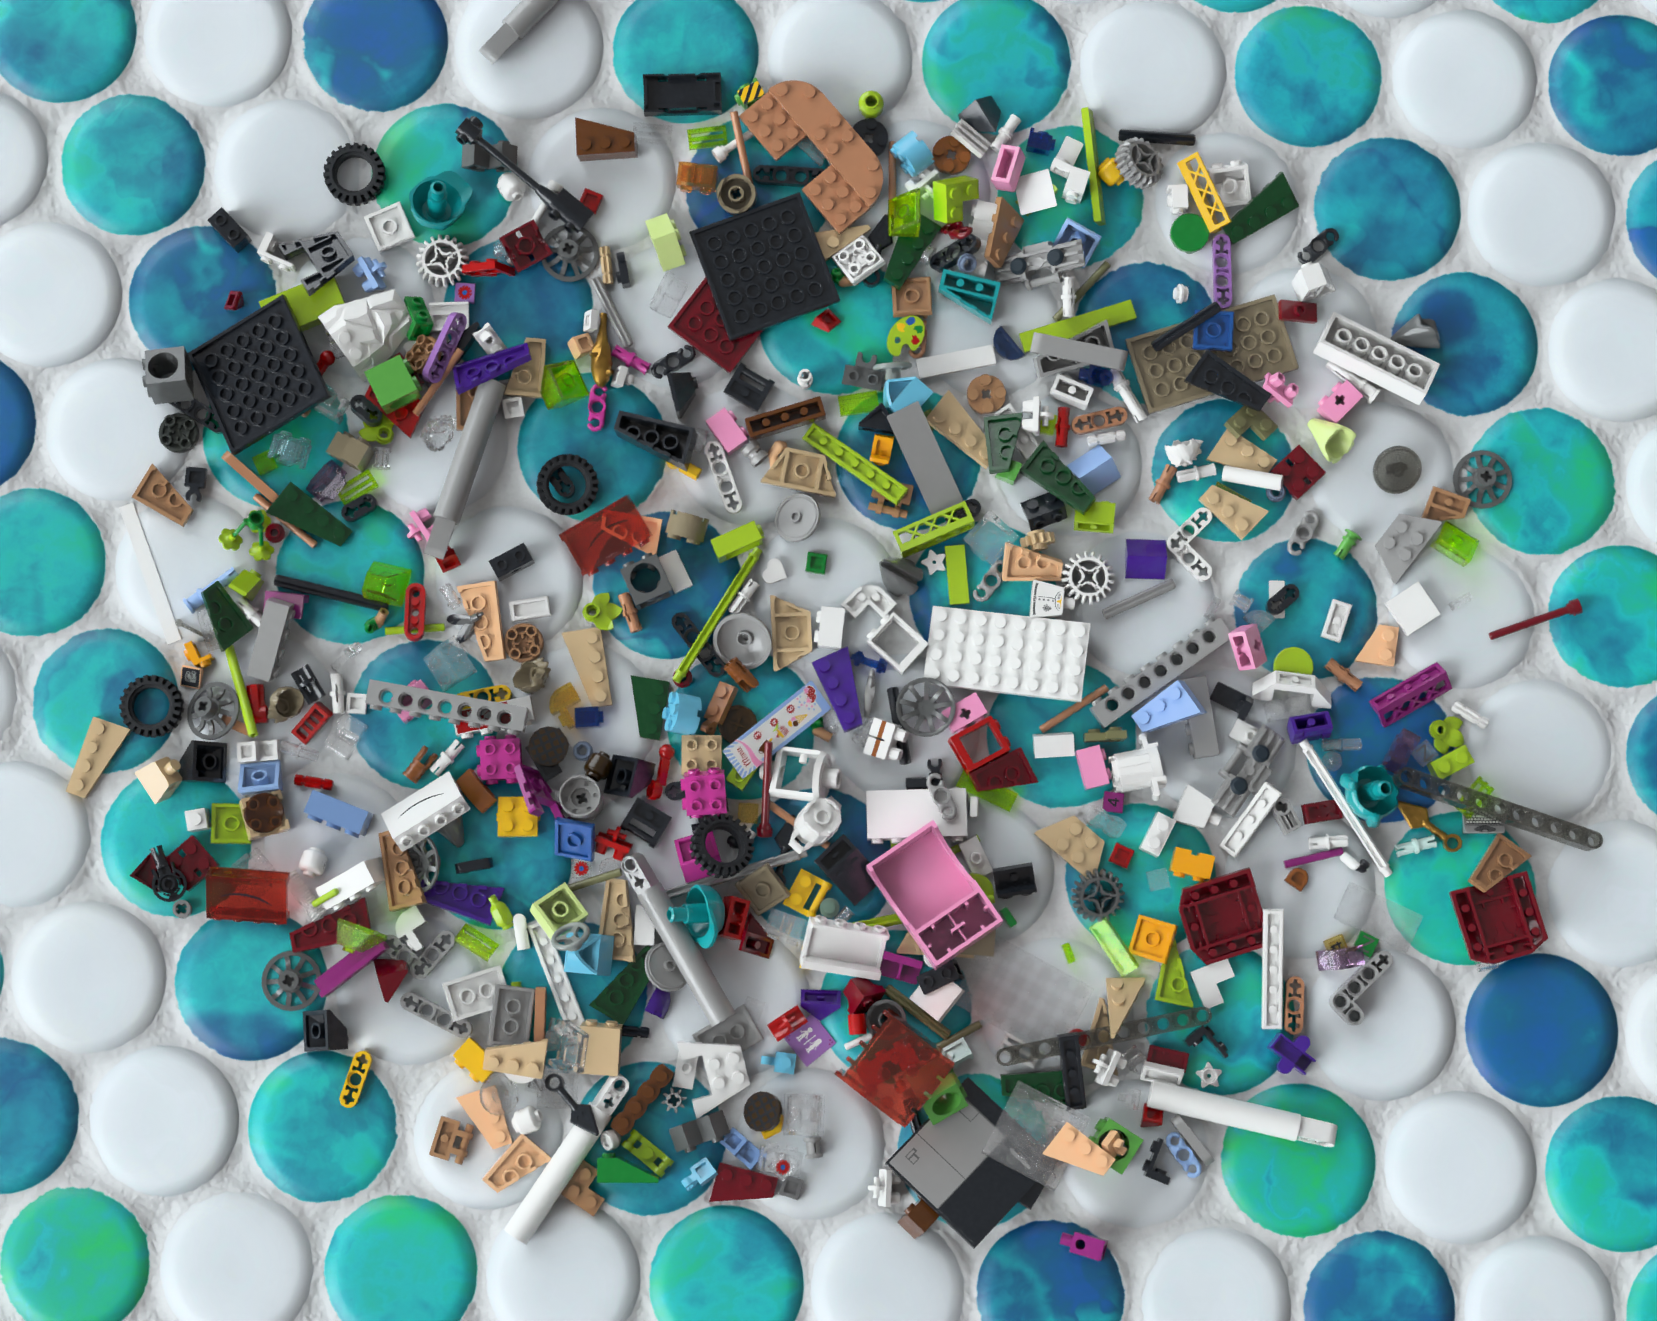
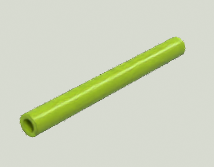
M231 645L225 650L248 736L252 738L258 736V730L234 645Z

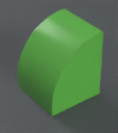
M1012 460L1010 472L997 473L995 478L1013 485L1022 464Z

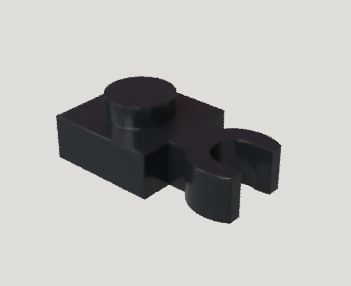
M624 252L616 253L619 272H616L618 284L622 283L623 289L630 288Z
M186 466L184 486L190 487V490L185 495L187 501H190L192 494H196V501L201 502L202 495L199 490L200 488H206V468Z

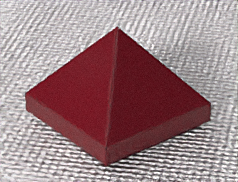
M230 291L224 309L236 311L244 306L243 293L240 291Z

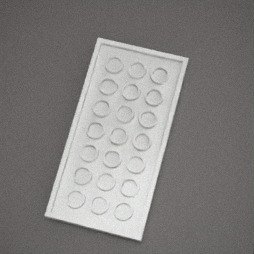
M933 606L924 677L937 679L951 688L1081 702L1091 623Z

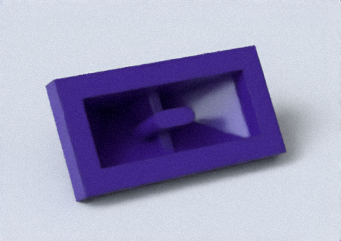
M801 989V1007L821 1021L841 1008V990Z

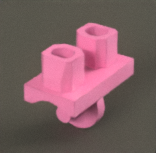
M1268 372L1264 376L1265 383L1263 388L1272 395L1267 402L1271 403L1275 400L1277 403L1282 402L1289 408L1293 405V399L1298 394L1299 387L1294 383L1285 386L1286 378L1280 372L1273 375Z
M426 508L418 512L413 510L409 514L418 527L415 528L413 523L409 524L407 527L410 532L407 534V537L409 539L415 537L417 542L423 540L420 536L422 532L428 541L433 525L426 528L424 523L431 519L432 516Z

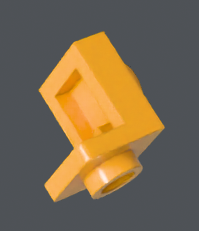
M875 433L870 461L879 466L889 464L894 437Z
M190 641L184 644L186 648L184 654L187 660L192 661L195 667H200L201 669L208 667L212 664L211 661L215 660L212 654L201 657L194 642Z

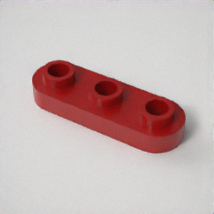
M412 583L407 587L405 593L404 634L408 640L416 642L421 640L425 634L426 591L423 585ZM414 593H420L418 597H413ZM414 611L419 612L417 616L412 615ZM413 630H418L416 635L411 634Z

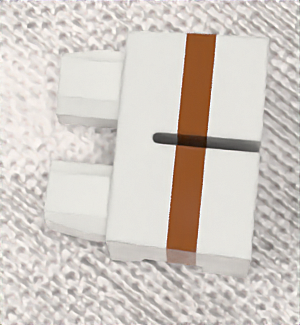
M874 717L869 732L872 736H868L863 753L884 760H901L903 750L895 746L897 740L906 742L909 732L901 729L902 726Z

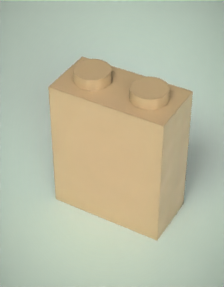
M586 1019V1022L583 1021L581 1023L577 1073L618 1076L620 1072L623 1024H618L617 1021L598 1023V1020Z

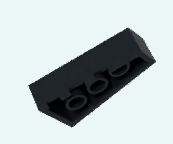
M619 410L614 426L618 437L686 472L688 471L698 437L695 428Z

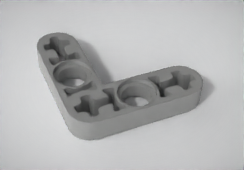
M443 931L418 956L396 936L386 935L383 937L385 941L387 939H394L393 944L397 948L400 945L403 947L397 951L395 956L393 955L395 950L390 947L386 953L391 958L400 960L399 957L403 951L410 953L411 958L406 962L409 970L408 973L416 979L426 978L456 943L454 933ZM443 935H450L451 944L446 943L442 947L445 949V951L442 952V950L439 947L435 946V944L438 943L439 945H441L444 941L442 938ZM432 949H436L439 953V957L435 961H431L428 958V952ZM424 957V959L428 963L432 964V966L429 968V966L426 965L423 968V971L425 973L423 975H416L417 969L415 967H421L425 963L421 961Z

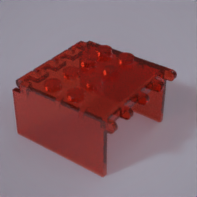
M888 1008V1010L885 1009L883 1011V1014L888 1017L880 1028L875 1024L871 1026L876 1031V1034L868 1044L860 1040L859 1044L864 1049L855 1060L850 1056L846 1058L851 1063L850 1067L846 1071L841 1068L834 1074L892 1120L905 1128L916 1115L911 1108L914 1107L918 1111L929 1099L924 1092L927 1091L932 1095L941 1084V1081L936 1078L937 1075L945 1079L955 1065V1062L948 1053Z

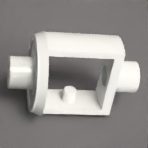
M784 746L776 752L775 761H772L769 794L771 797L808 802L813 801L815 798H826L830 788L838 789L840 787L841 769L832 768L831 756L824 751ZM787 756L800 757L799 763L807 764V758L816 759L812 778V793L781 789ZM764 762L760 765L759 770L761 780H763Z

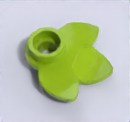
M382 413L383 420L379 426L370 427L363 422L365 428L361 429L358 433L361 438L368 442L376 441L379 444L387 445L392 442L394 437L392 430L394 423ZM370 414V419H377V416H372ZM385 433L387 437L382 438L380 434Z
M609 593L596 595L592 603L585 605L582 611L585 620L593 622L598 629L605 631L614 628L612 620L622 613L621 607L609 603ZM595 611L596 614L592 616L589 612Z
M1449 716L1444 720H1435L1431 723L1429 733L1434 738V747L1438 752L1446 754L1449 746L1460 747L1464 745V737L1459 731L1463 724L1461 719ZM1439 726L1441 727V733L1438 732Z

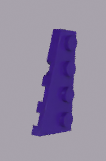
M528 343L455 365L453 367V374L458 395L532 360Z
M848 646L813 661L812 666L844 733L862 726L863 723Z
M422 879L421 887L424 888L427 886V884L425 883L424 879ZM436 881L430 890L424 892L427 903L491 926L493 917L490 912L491 903L488 897L495 894L498 901H500L505 888Z

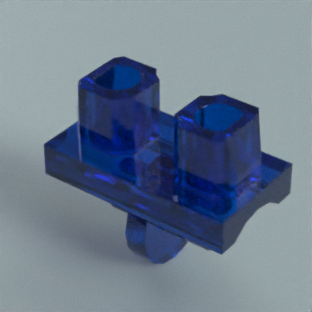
M1089 365V369L1080 368L1078 379L1086 382L1088 385L1103 389V386H1108L1113 382L1114 377L1113 373L1108 369Z

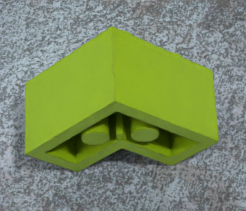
M959 176L933 181L934 220L947 224L963 221V201L979 199V180L969 176Z

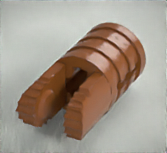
M737 657L732 658L723 667L744 692L748 693L752 688L759 686L758 680Z
M425 745L414 757L405 772L402 773L415 784L418 783L424 772L429 769L438 757L437 754L433 753L422 764L420 760L428 750Z

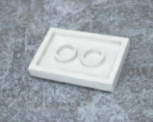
M500 965L442 983L454 1022L492 1010L495 984L506 985Z

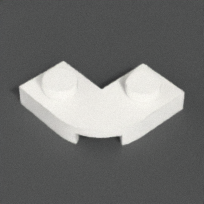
M864 585L858 587L841 606L856 619L870 605L883 618L897 603L880 587Z

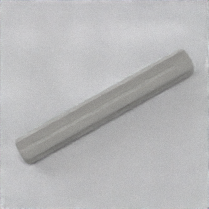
M599 276L593 278L591 284L623 347H630L633 345V341Z
M1172 579L1166 580L1104 608L1102 614L1105 619H1109L1175 589V583Z

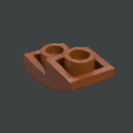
M468 769L456 780L462 792L481 813L484 814L497 801L489 787L481 782L474 770Z

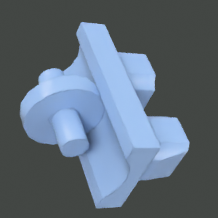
M359 257L357 259L359 263L352 269L357 277L367 276L368 280L362 283L364 291L371 293L375 290L385 289L386 285L382 278L386 276L383 271L387 268L386 263H379L377 259L371 260L370 257Z

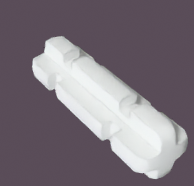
M1122 429L1117 430L1116 433L1112 431L1098 434V436H1088V446L1094 447L1097 444L1115 443L1116 440L1118 442L1124 441L1126 434Z
M1456 701L1451 708L1453 712L1460 713V716L1472 723H1477V726L1482 729L1486 728L1489 723L1488 718L1481 717L1479 713L1467 706L1464 707V704Z

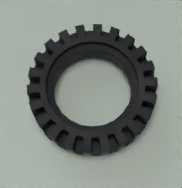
M355 142L354 145L346 143V146L343 148L342 146L337 147L339 150L336 152L333 150L331 152L332 156H328L326 159L327 164H324L325 172H323V177L330 193L341 203L346 202L350 206L352 204L360 206V203L365 205L368 204V200H375L374 196L376 194L380 195V189L384 188V180L386 181V170L377 152L375 153L371 147L368 148L365 144L361 146ZM350 158L364 159L372 167L371 181L365 188L358 191L344 189L337 180L339 167Z
M562 454L548 460L542 466L536 481L537 493L541 502H543L547 509L559 515H575L583 512L591 506L599 489L597 473L594 471L593 466L586 459L572 454ZM560 467H574L584 476L586 482L585 492L579 500L573 503H562L551 494L549 488L550 477Z
M145 675L143 678H136L135 682H130L128 684L129 687L123 690L124 695L120 697L122 701L119 704V709L122 712L120 716L124 719V724L131 731L144 737L165 736V733L169 734L172 732L171 729L178 726V721L182 719L181 714L184 713V700L181 698L182 694L178 691L177 686L157 675ZM151 688L160 689L169 699L168 714L157 724H144L135 715V700L144 690Z
M715 814L711 818H706L694 830L693 836L690 839L692 842L690 850L693 849L691 856L692 858L696 857L694 863L702 865L700 868L702 872L705 869L708 870L707 875L715 874L714 878L723 876L724 879L729 876H735L748 865L753 857L754 847H751V845L754 843V839L749 838L752 833L751 831L746 832L747 826L745 824L741 826L739 824L741 820L738 818L734 821V816L732 815L726 818L725 814H720L719 817ZM724 830L736 839L739 851L735 860L724 863L710 856L705 844L709 832Z

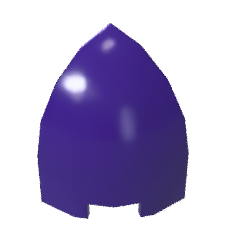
M656 987L645 1011L664 1019L671 1002L670 992Z

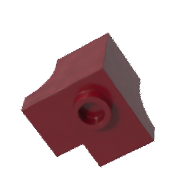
M856 977L850 979L843 991L849 1003L847 1011L849 1014L866 1013L871 1005L881 1000L886 990L882 985H875L866 978Z

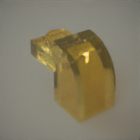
M571 682L555 690L549 702L551 714L554 716L560 713L561 715L558 718L562 726H567L569 729L574 728L576 724L567 708L581 701Z

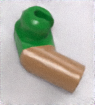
M832 269L831 277L840 287L853 286L849 279L841 272V269Z
M380 608L377 616L365 622V631L371 634L375 630L380 629L389 611L385 608Z
M821 716L811 724L812 733L829 743L833 734L824 729L823 717Z

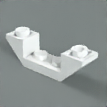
M1275 670L1252 683V699L1272 701L1274 689L1311 694L1312 707L1331 709L1332 706L1331 693L1315 675Z

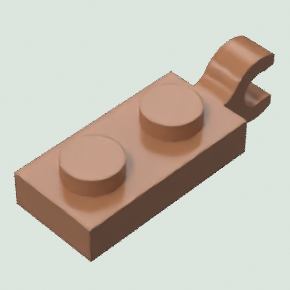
M719 681L705 712L704 718L707 720L702 723L701 731L708 735H714L717 724L723 725L738 692V688Z

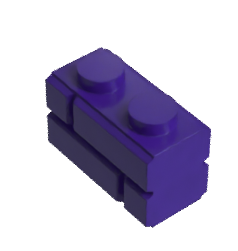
M1327 710L1289 717L1286 728L1291 744H1297L1304 739L1314 741L1319 740V738H1330L1333 724Z

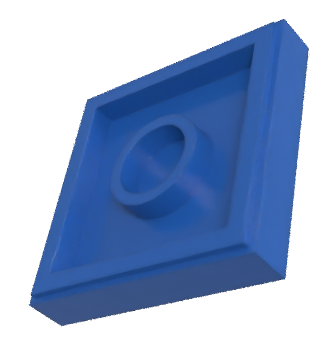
M1195 309V310H1194V314H1196L1197 312H1199V311H1201V310H1196V309ZM1220 311L1193 329L1192 349L1232 352L1234 312Z
M557 817L555 819V855L592 862L595 859V824Z

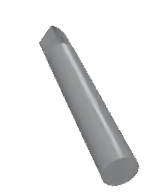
M522 0L502 21L503 25L480 48L479 52L494 64L517 39L522 40L559 0Z
M491 379L477 387L433 515L436 519L424 554L443 560L454 527L460 523L506 389L504 384Z
M634 853L623 858L621 867L711 1026L714 1027L736 1014L685 924L682 921L669 922L667 911L669 907H674L661 882L658 881L645 856L641 853ZM632 860H634L636 867L633 866Z

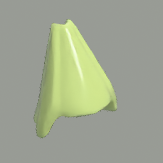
M1316 418L1310 419L1307 423L1322 454L1329 462L1332 461L1333 464L1340 461L1343 455L1347 454L1354 445L1353 441L1356 438V433L1343 425Z

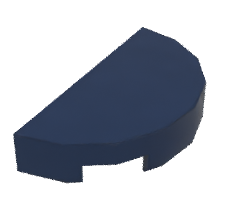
M1000 325L993 338L997 354L1010 361L1025 357L1022 350Z

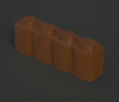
M664 1063L658 1065L652 1071L650 1079L639 1087L637 1095L633 1096L626 1103L624 1111L620 1112L613 1119L611 1128L621 1136L629 1133L634 1127L636 1120L645 1114L649 1104L658 1098L661 1089L671 1082L674 1071Z

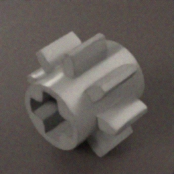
M671 1088V1094L663 1093L667 1098L661 1103H667L666 1111L674 1108L675 1113H677L678 1106L685 1107L682 1104V1100H685L687 1097H681V1089L676 1093ZM672 1095H675L676 1098L679 1097L680 1101L676 1103L677 1106H674L673 1103H669V1099L672 1098Z

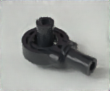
M162 845L156 846L159 855H157L155 848L149 849L160 876L158 878L155 869L151 870L154 877L152 880L154 894L164 902L179 900L187 890V880L184 874L176 868L174 862L170 863L173 873L171 872ZM182 878L184 886L182 892L178 895L177 893L181 889L178 887V881L179 885H181L180 879ZM158 887L160 892L163 890L165 892L163 895L169 896V899L161 897L157 893L156 888Z

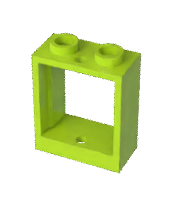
M751 521L711 539V545L719 563H722L762 545V539L765 537L760 524L756 525L755 521Z

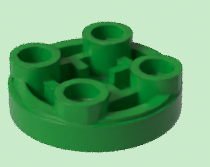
M1187 213L1175 219L1169 236L1173 245L1178 250L1192 254L1201 250L1206 245L1210 232L1201 216Z

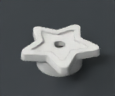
M929 550L928 558L921 561V564L928 567L929 575H932L937 570L945 571L942 563L945 554L936 555L932 550Z
M1207 1062L1204 1070L1196 1071V1074L1201 1078L1202 1088L1209 1084L1216 1087L1219 1086L1217 1079L1222 1070L1213 1069L1211 1064Z

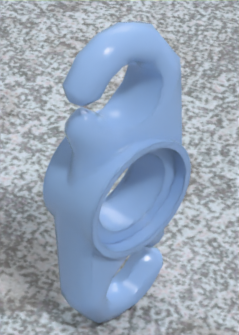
M1171 1132L1166 1137L1167 1147L1176 1161L1183 1166L1184 1171L1187 1172L1190 1165L1197 1167L1195 1173L1188 1172V1177H1198L1202 1172L1200 1162L1191 1148L1185 1144L1184 1139L1180 1138L1177 1145L1171 1144L1173 1137H1180V1133ZM1182 1149H1186L1189 1152V1158L1186 1161H1181L1178 1157V1153Z

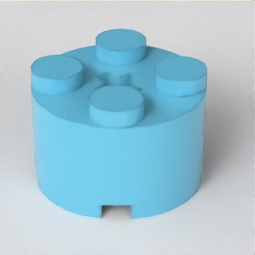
M910 131L889 149L894 158H898L902 163L900 167L905 174L909 173L912 177L918 176L935 162L932 160L934 157L923 140L919 141L916 139L918 135L914 131Z
M670 692L668 707H664L662 712V718L665 719V731L684 735L695 734L700 722L697 712L698 710L701 711L702 708L700 697Z

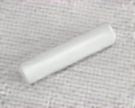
M869 1032L844 1044L846 1050L852 1049L873 1039V1035Z

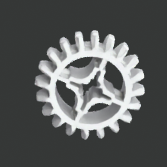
M438 235V240L435 241L432 236L430 237L432 241L430 244L428 241H424L426 248L419 247L423 254L416 255L420 259L416 262V265L420 267L418 272L423 274L422 278L424 280L428 279L430 285L435 281L436 287H439L441 282H443L444 287H447V282L450 281L453 286L455 285V278L461 281L459 274L466 275L462 273V265L467 264L466 261L469 260V257L465 255L467 250L466 248L461 249L463 244L462 242L457 243L455 237L450 241L449 235H446L444 240L441 235ZM440 248H451L455 252L451 253L450 251L448 253H444L441 251ZM435 251L434 259L430 260V263L427 264L429 255ZM439 254L444 258L446 268L441 264ZM458 258V263L455 269L451 272L450 265L451 263L455 262V259ZM441 269L445 272V275H437L430 270Z
M1084 551L1083 558L1077 553L1075 555L1077 561L1070 557L1069 562L1072 565L1067 563L1064 565L1069 570L1062 571V575L1067 576V578L1061 579V582L1068 583L1064 586V590H1071L1067 594L1068 597L1072 596L1073 593L1076 595L1074 597L1075 602L1080 597L1082 598L1081 604H1084L1086 599H1088L1089 605H1092L1093 598L1099 603L1101 601L1099 595L1105 599L1107 595L1104 591L1109 593L1112 591L1107 585H1114V581L1109 580V578H1113L1115 574L1108 573L1113 567L1105 566L1108 563V559H1105L1103 562L1100 561L1102 558L1101 554L1096 559L1094 558L1095 552L1093 551L1090 557H1088L1087 551ZM1092 563L1096 565V567H1094L1091 570H1088L1080 564ZM1074 568L1080 576V581L1076 585L1072 581ZM1099 571H1102L1104 576L1102 588L1096 580V575ZM1093 572H1095L1091 578L1092 582H1089L1088 580V582L1085 581L1083 584H1081L1085 578L1084 574L1091 575ZM1084 586H1089L1096 592L1084 593L1080 589Z

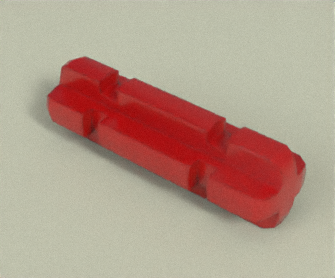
M296 774L294 777V784L298 786L304 785L305 787L323 788L330 791L333 788V780L330 779L323 780L318 777H304Z

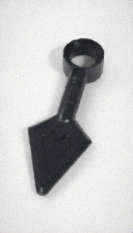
M887 214L882 217L868 236V239L880 256L883 249L893 244ZM877 270L873 273L876 275L877 280L869 283L865 278L863 280L865 286L873 288L879 284L880 274Z
M787 821L774 838L781 849L779 855L793 849L788 844L794 831V826ZM784 864L777 866L775 873L783 879L785 885L786 879L783 875Z
M555 1073L549 1074L545 1078V1087L549 1091L557 1092L571 1108L570 1123L598 1136L599 1130L591 1105L577 1104L565 1090L563 1077ZM553 1077H557L560 1083L557 1088L553 1089L550 1086V1080Z

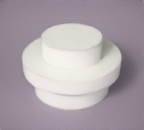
M1178 284L1177 288H1174L1173 299L1176 300V303L1181 304L1187 301L1188 287Z

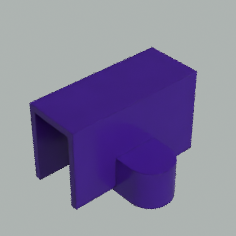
M1277 1033L1267 1046L1269 1050L1281 1058L1276 1068L1282 1074H1288L1294 1068L1300 1074L1306 1075L1307 1073L1304 1071L1310 1063L1316 1062L1314 1058L1306 1053L1310 1046V1039L1307 1036H1298L1292 1042L1282 1033Z

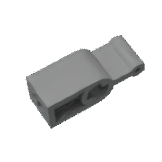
M1279 798L1271 809V813L1283 834L1286 835L1303 825L1290 802L1285 798ZM1277 803H1279L1280 805L1284 804V812H1282L1281 810L1277 811Z

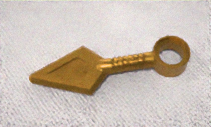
M1398 801V808L1411 829L1425 827L1443 841V847L1448 852H1456L1461 848L1462 840L1458 835H1447L1429 821L1426 807ZM1449 838L1457 840L1458 845L1455 849L1447 846Z

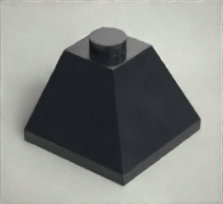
M691 372L667 374L678 419L683 417L696 396L695 389H698L696 377L692 378Z
M191 740L179 761L181 765L179 774L182 777V781L226 783L227 743Z
M613 754L611 760L613 768L607 777L603 793L633 798L651 784L656 764L638 758Z
M331 1010L303 1011L304 1052L348 1049L347 1028Z

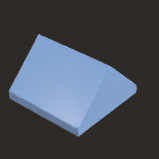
M1067 217L1053 246L1082 239L1085 265H1087L1102 236Z
M1100 445L1067 465L1072 474L1093 495L1121 478L1113 458Z
M280 760L240 764L239 794L250 795L276 790L283 791Z

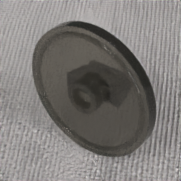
M1405 446L1387 448L1377 457L1373 465V478L1376 484L1383 491L1391 494H1400L1410 490L1418 482L1421 475L1422 465L1420 458L1412 449Z

